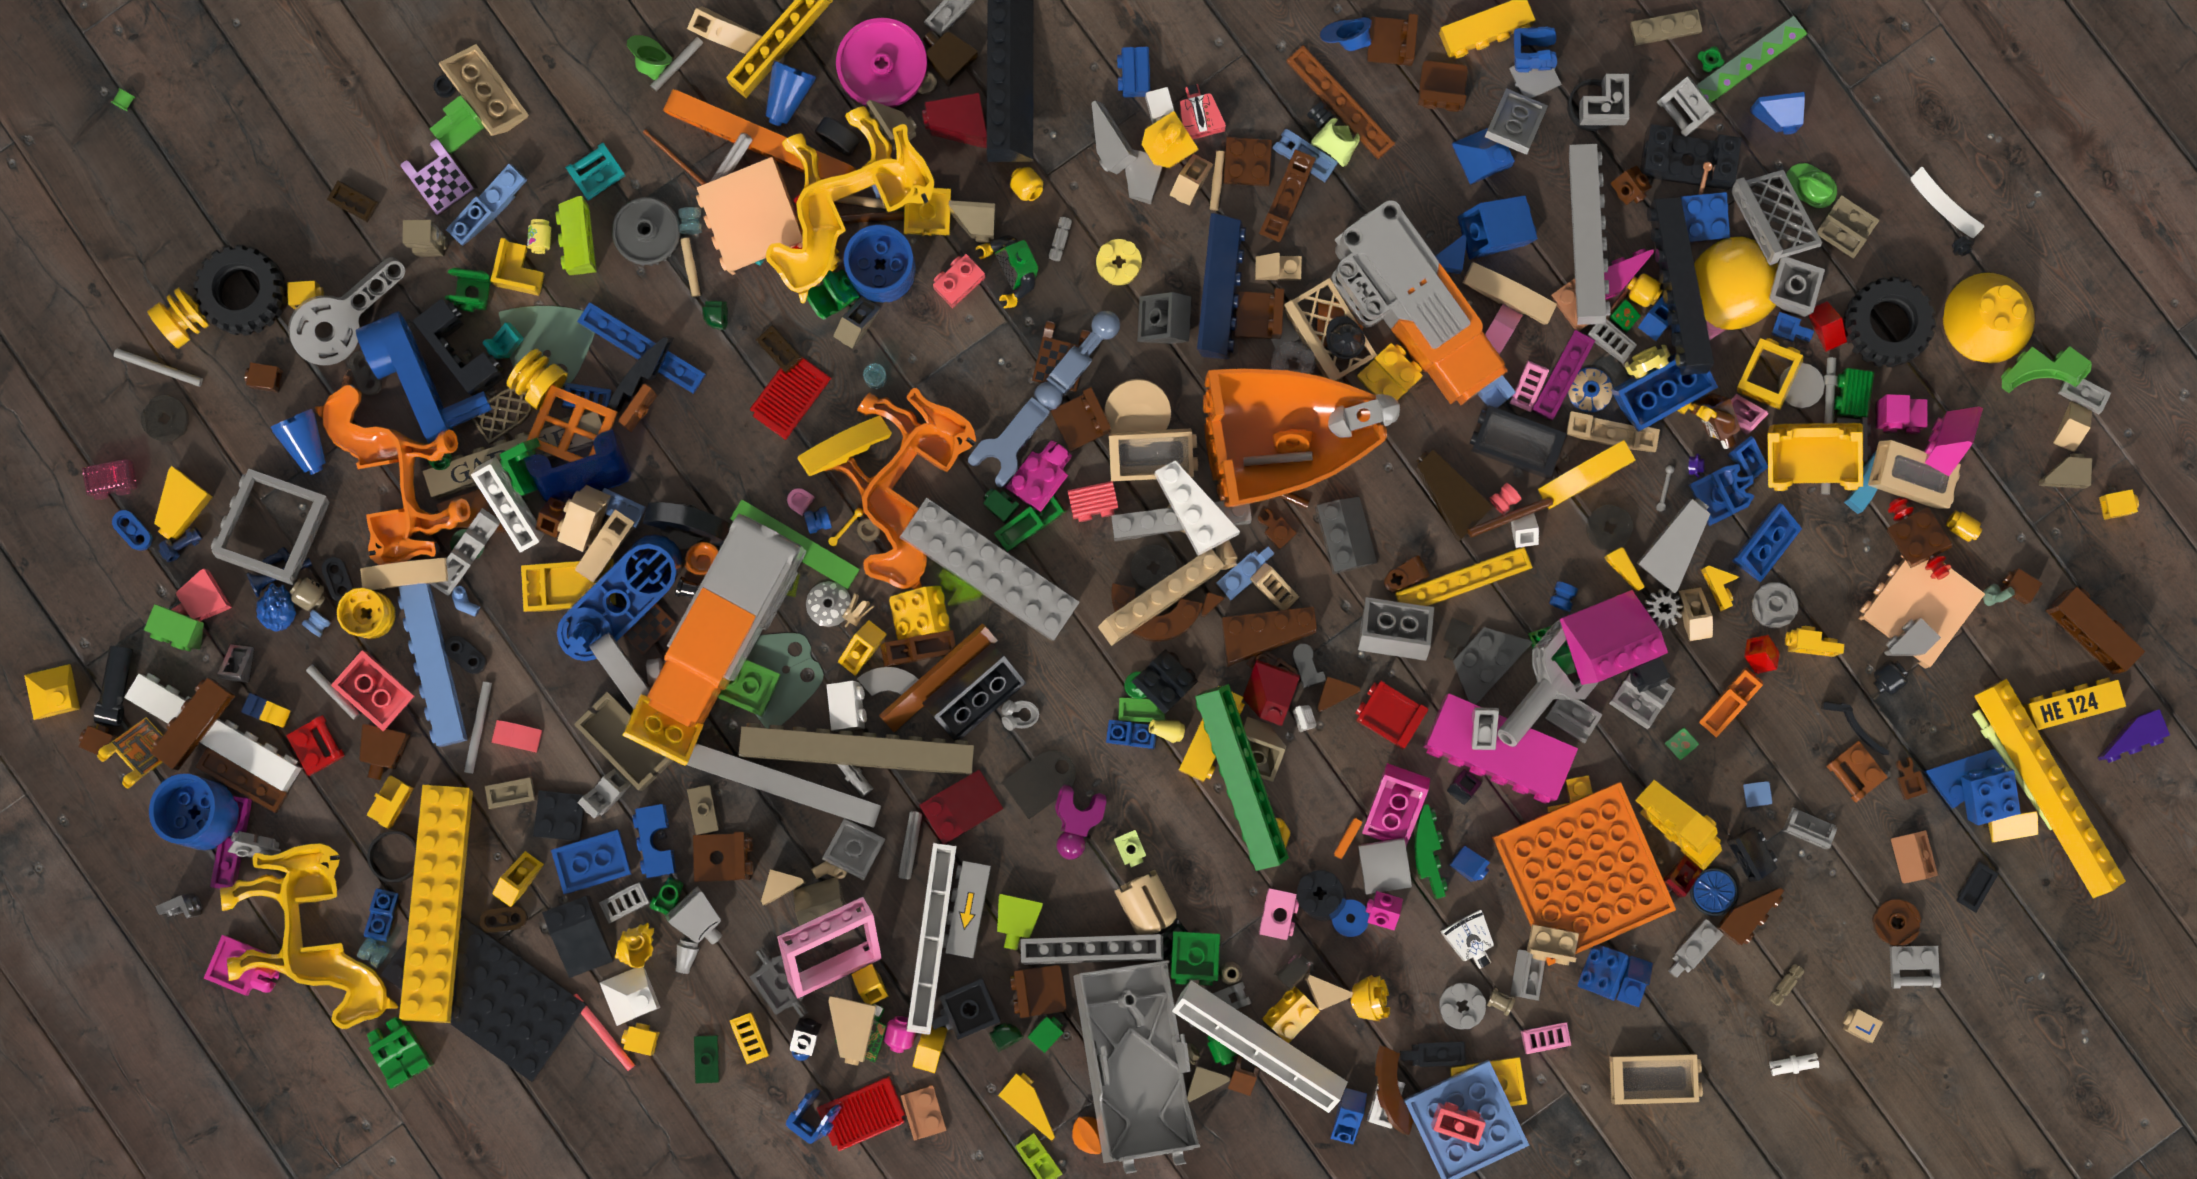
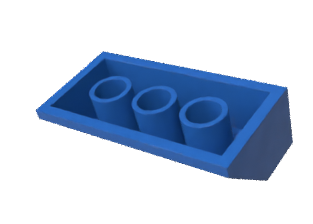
M1677 353L1668 358L1669 364L1660 369L1655 367L1649 370L1646 376L1635 379L1634 376L1614 387L1611 391L1622 412L1639 432L1718 388L1711 372L1709 371L1707 374L1681 375L1680 368L1676 366L1675 357Z

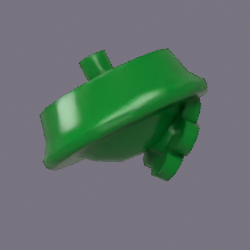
M1138 671L1127 676L1124 688L1129 696L1135 699H1142L1147 696L1132 683L1141 673Z

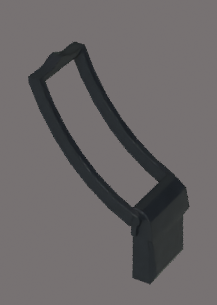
M1828 701L1822 702V710L1844 712L1851 728L1863 742L1880 754L1889 755V750L1877 744L1863 731L1855 719L1853 708L1850 705Z

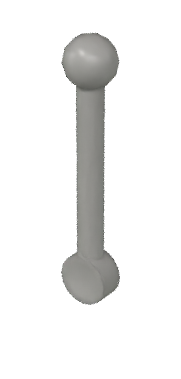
M1672 465L1666 467L1667 474L1660 503L1656 506L1659 512L1666 509L1664 502L1671 474L1675 471Z

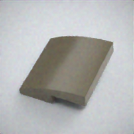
M1841 195L1818 228L1817 234L1854 259L1880 220Z

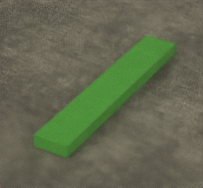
M744 500L740 501L730 520L734 521L740 513L801 545L806 550L802 560L804 564L846 589L850 588L860 571L859 568Z

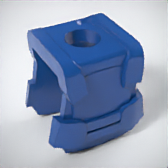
M1547 26L1538 27V29L1531 27L1516 28L1514 30L1515 70L1517 72L1529 73L1532 69L1546 71L1556 67L1557 55L1555 52L1542 50L1537 53H1521V46L1538 45L1548 47V45H1554L1557 38L1555 28Z
M818 1088L805 1094L798 1104V1109L791 1112L786 1121V1126L809 1144L821 1139L823 1136L826 1137L834 1127L832 1121L842 1107L838 1104L831 1108L817 1129L802 1119L808 1108L820 1093Z

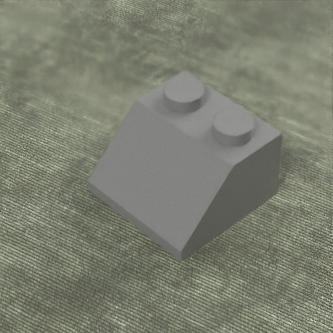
M1789 257L1780 258L1769 300L1784 311L1802 317L1810 315L1815 308L1825 269Z

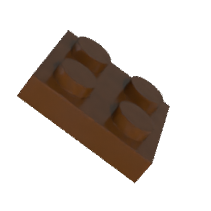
M1226 137L1223 184L1269 186L1272 140Z

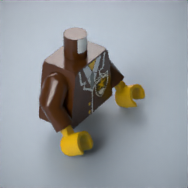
M1711 393L1693 404L1689 403L1677 410L1685 414L1690 409V413L1699 416L1708 436L1720 440L1724 449L1736 445L1733 435L1739 432L1741 428L1730 398Z

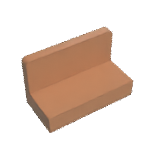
M1926 830L1891 839L1902 883L1914 882L1938 875Z

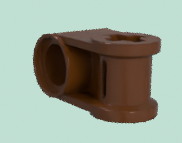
M1418 555L1391 570L1384 580V585L1388 591L1396 593L1429 577L1430 574ZM1393 577L1401 580L1398 585L1391 583Z

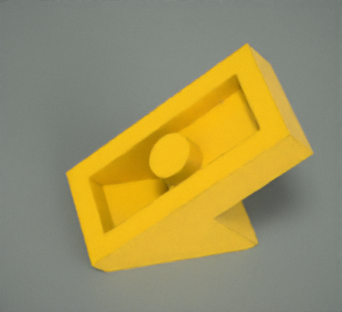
M1711 566L1703 568L1701 572L1720 612L1733 606L1731 602L1733 601V596L1728 588H1724V584L1739 577Z

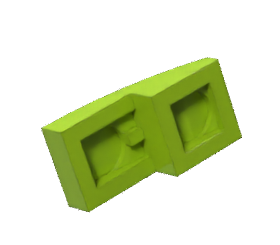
M1035 1133L1015 1146L1037 1179H1057L1063 1174Z

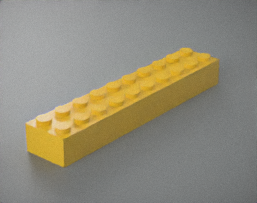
M422 785L399 1019L451 1023L473 791L470 788Z

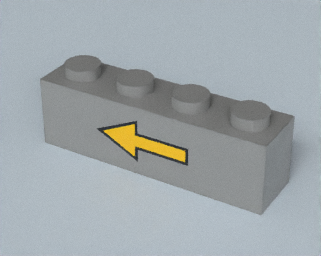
M963 861L962 866L958 865L955 879H959L958 889L953 888L951 902H955L954 911H949L947 925H951L949 934L944 935L942 948H946V953L974 958L991 866Z

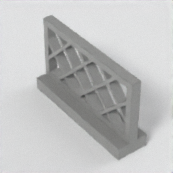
M1784 170L1745 180L1744 177L1736 179L1731 193L1769 265L1778 263L1780 258L1822 245L1819 235ZM1780 178L1783 188L1780 189L1772 186L1770 182ZM1756 185L1764 188L1762 195L1752 192L1750 187ZM1769 190L1779 194L1777 201L1764 197L1766 191ZM1781 197L1791 199L1793 206L1789 207L1779 203ZM1761 202L1773 206L1772 213L1763 211L1760 207ZM1776 208L1788 212L1787 219L1774 215ZM1791 214L1802 219V226L1789 221ZM1771 220L1784 225L1781 232L1771 228ZM1786 226L1799 231L1796 238L1783 233ZM1801 232L1811 236L1813 241L1807 243L1799 240ZM1780 239L1793 243L1792 248L1783 250L1779 243Z

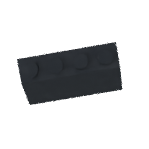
M991 643L922 704L954 741L961 740L1024 686L1026 682L1006 657Z

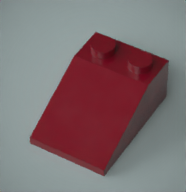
M980 770L919 805L943 845L950 843L1003 810L1002 805Z

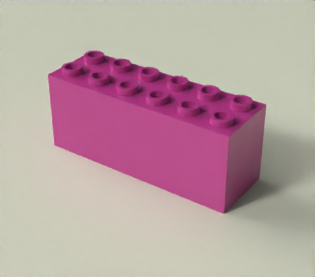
M1451 694L1444 696L1423 748L1428 749L1427 754L1436 758L1447 757L1449 758L1448 763L1457 767L1468 766L1470 767L1469 772L1478 776L1489 775L1492 777L1491 781L1499 785L1510 784L1513 786L1512 790L1520 794L1531 793L1534 795L1533 799L1546 804L1557 800L1578 748L1530 728L1514 747L1502 742L1497 735L1496 750H1474L1471 746L1473 729L1471 715L1474 708L1482 707ZM1498 715L1497 732L1508 718Z

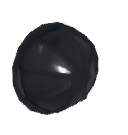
M1339 316L1334 318L1328 324L1326 331L1328 349L1339 359H1353L1364 348V332L1349 317Z

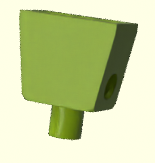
M999 894L997 932L1006 933L1004 948L1018 950L1020 937L1030 939L1043 903Z

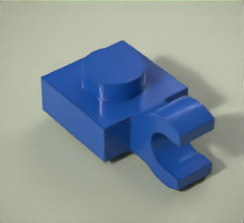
M1779 312L1771 335L1790 342L1794 341L1795 336L1803 341L1810 342L1814 331L1799 326L1801 319Z

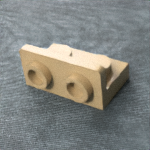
M1532 924L1527 952L1533 954V959L1546 961V958L1549 957L1555 958V963L1569 965V962H1576L1577 959L1575 952L1579 933Z

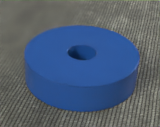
M1346 900V904L1339 915L1331 919L1335 930L1347 937H1354L1363 933L1368 926L1369 914L1365 912L1366 907L1359 901ZM1348 914L1354 915L1355 919L1352 923L1346 920Z

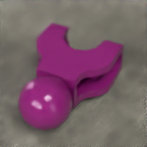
M1064 784L1059 790L1055 803L1056 814L1062 822L1060 831H1064L1057 840L1056 848L1063 858L1074 860L1079 858L1085 850L1083 836L1087 837L1089 829L1103 819L1107 799L1104 794H1095L1088 808L1079 811L1073 804V789L1069 785Z

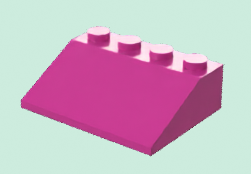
M1633 590L1560 619L1581 685L1603 681L1668 653L1660 629Z

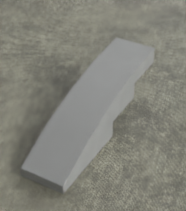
M482 508L446 558L448 581L429 584L449 596L501 523L500 520Z

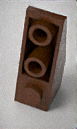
M1775 888L1732 908L1716 928L1736 945H1743V943L1747 945L1754 937L1755 933H1753V930L1757 925L1762 926L1768 919L1769 915L1767 913L1771 907L1776 908L1783 900L1781 895L1785 890Z

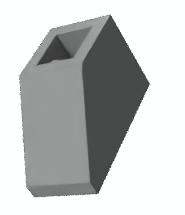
M1922 618L1915 621L1911 619L1902 627L1904 632L1899 637L1895 635L1887 642L1886 646L1888 648L1883 653L1886 656H1920L1926 654L1941 637Z

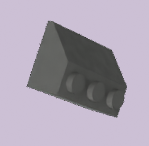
M1360 497L1339 499L1316 506L1315 510L1333 575L1377 563Z

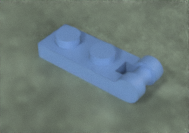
M1285 129L1281 134V140L1272 147L1273 150L1290 160L1295 149L1315 157L1316 160L1310 173L1326 182L1338 165V162L1290 130ZM1289 142L1295 144L1292 150L1287 148Z

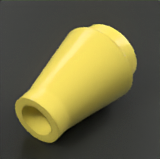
M1153 719L1149 724V732L1175 743L1183 739L1185 726L1178 720Z

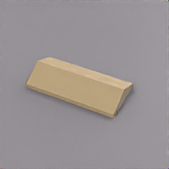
M477 44L439 62L441 69L480 118L481 123L491 136L508 132L529 116Z

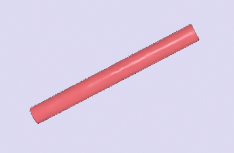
M577 993L574 995L579 1000L583 1001ZM586 1006L581 1012L583 1017L627 1071L632 1069L635 1064Z

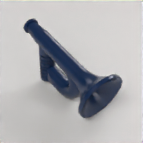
M282 547L277 553L264 558L262 562L272 565L284 560L287 563L290 553L285 547ZM309 557L304 560L300 571L308 566H312ZM249 572L246 573L257 598L260 597L262 589L267 584L277 580L263 574L259 576Z

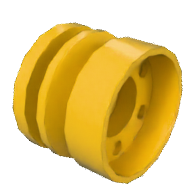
M178 287L174 290L175 295L179 299L178 301L172 295H167V300L171 305L169 308L158 302L147 311L158 329L177 349L190 340L186 329L190 328L193 332L199 334L200 329L196 322L203 328L209 326L208 320L198 309L199 304L195 302L193 297Z
M534 349L525 355L515 366L507 380V386L510 389H515L516 394L522 395L527 392L525 401L536 410H540L549 387L555 384V387L561 389L568 377V373L557 364L547 367L549 358L547 356L542 357V352L539 349Z
M356 588L345 593L337 607V620L341 627L349 634L367 639L380 638L387 634L393 627L396 617L395 607L387 596L366 588ZM368 610L372 611L370 613V615L372 616L371 619L367 618L369 616V614L367 613Z

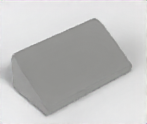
M1518 950L1511 996L1539 1001L1545 961L1533 959V954L1525 950Z

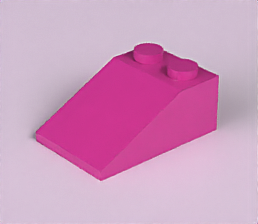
M1387 763L1362 834L1382 841L1404 838L1407 847L1428 793L1431 778Z

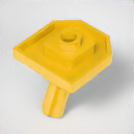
M1175 111L1145 129L1142 146L1154 165L1171 168L1199 150Z

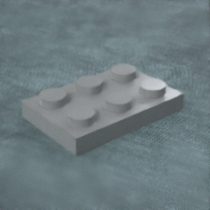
M1506 88L1485 138L1527 155L1548 105Z

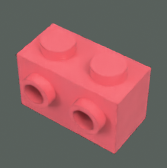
M967 254L954 259L950 264L951 268L946 273L942 271L934 279V290L952 309L986 278L985 273Z
M1445 1102V1105L1438 1103L1431 1123L1432 1129L1436 1132L1479 1145L1486 1124L1484 1119L1480 1117L1481 1114L1470 1109L1467 1112L1458 1110L1459 1106L1450 1102Z

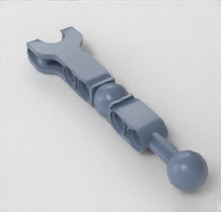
M1101 311L1094 316L1091 324L1092 332L1080 347L1077 348L1074 345L1048 376L1047 382L1037 386L1034 391V398L1031 397L998 438L986 439L978 444L968 458L970 465L978 466L987 457L997 458L1001 462V470L995 478L996 486L1003 488L1018 471L1017 454L1044 422L1050 414V410L1056 409L1061 404L1063 395L1068 392L1090 365L1092 359L1089 356L1103 339H1111L1118 334L1120 321L1115 313Z

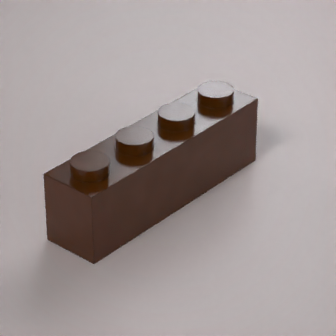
M207 678L197 685L195 695L192 699L189 698L183 703L181 707L182 712L177 718L174 717L168 723L166 733L163 737L159 736L152 745L153 750L150 753L173 770H179L235 697L233 693L214 679Z

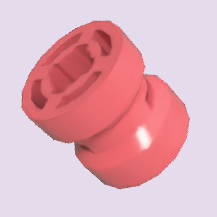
M1508 483L1501 487L1499 494L1495 493L1489 498L1493 506L1503 515L1510 510V506L1516 505L1522 500L1517 491Z

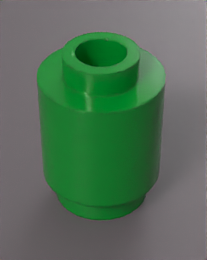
M1207 1036L1209 1041L1207 1044L1216 1064L1221 1063L1224 1066L1235 1061L1233 1057L1237 1053L1211 1036Z

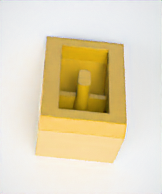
M931 1025L930 1035L921 1034L913 1067L935 1073L948 1031L946 1027L942 1026L934 1030Z

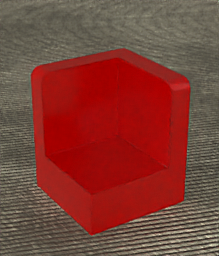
M1769 635L1747 639L1744 657L1754 672L1759 674L1777 670L1780 653Z

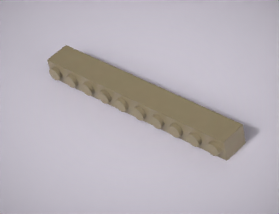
M746 723V727L741 726L739 756L963 775H970L972 773L974 745H968L969 741L955 740V744L945 743L946 739L932 738V742L922 741V737L909 736V740H901L899 735L886 734L885 738H877L875 733H862V736H853L852 731H839V734H830L828 729H816V732H807V728L793 727L792 731L783 730L784 726L770 725L769 729L760 728V724Z

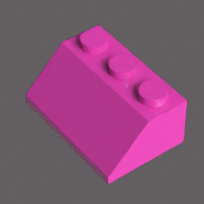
M1978 406L1948 411L1942 419L1937 418L1932 427L1933 432L1928 439L1930 443L1924 452L1927 454L1925 463L1950 476L1973 444L1983 408Z

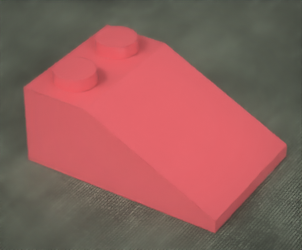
M363 650L331 684L334 689L382 731L392 723L415 697L381 663Z

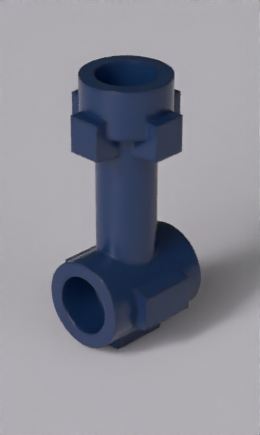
M196 527L185 530L186 536L174 543L171 539L161 542L159 544V552L162 558L166 559L167 562H172L179 558L178 551L190 543L194 546L199 544L203 537Z

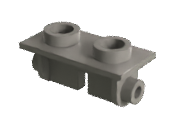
M241 831L233 832L231 837L233 844L228 849L230 853L252 858L255 853L272 856L281 852V849H278L279 842H276L275 839L258 836L257 843H255L254 834Z

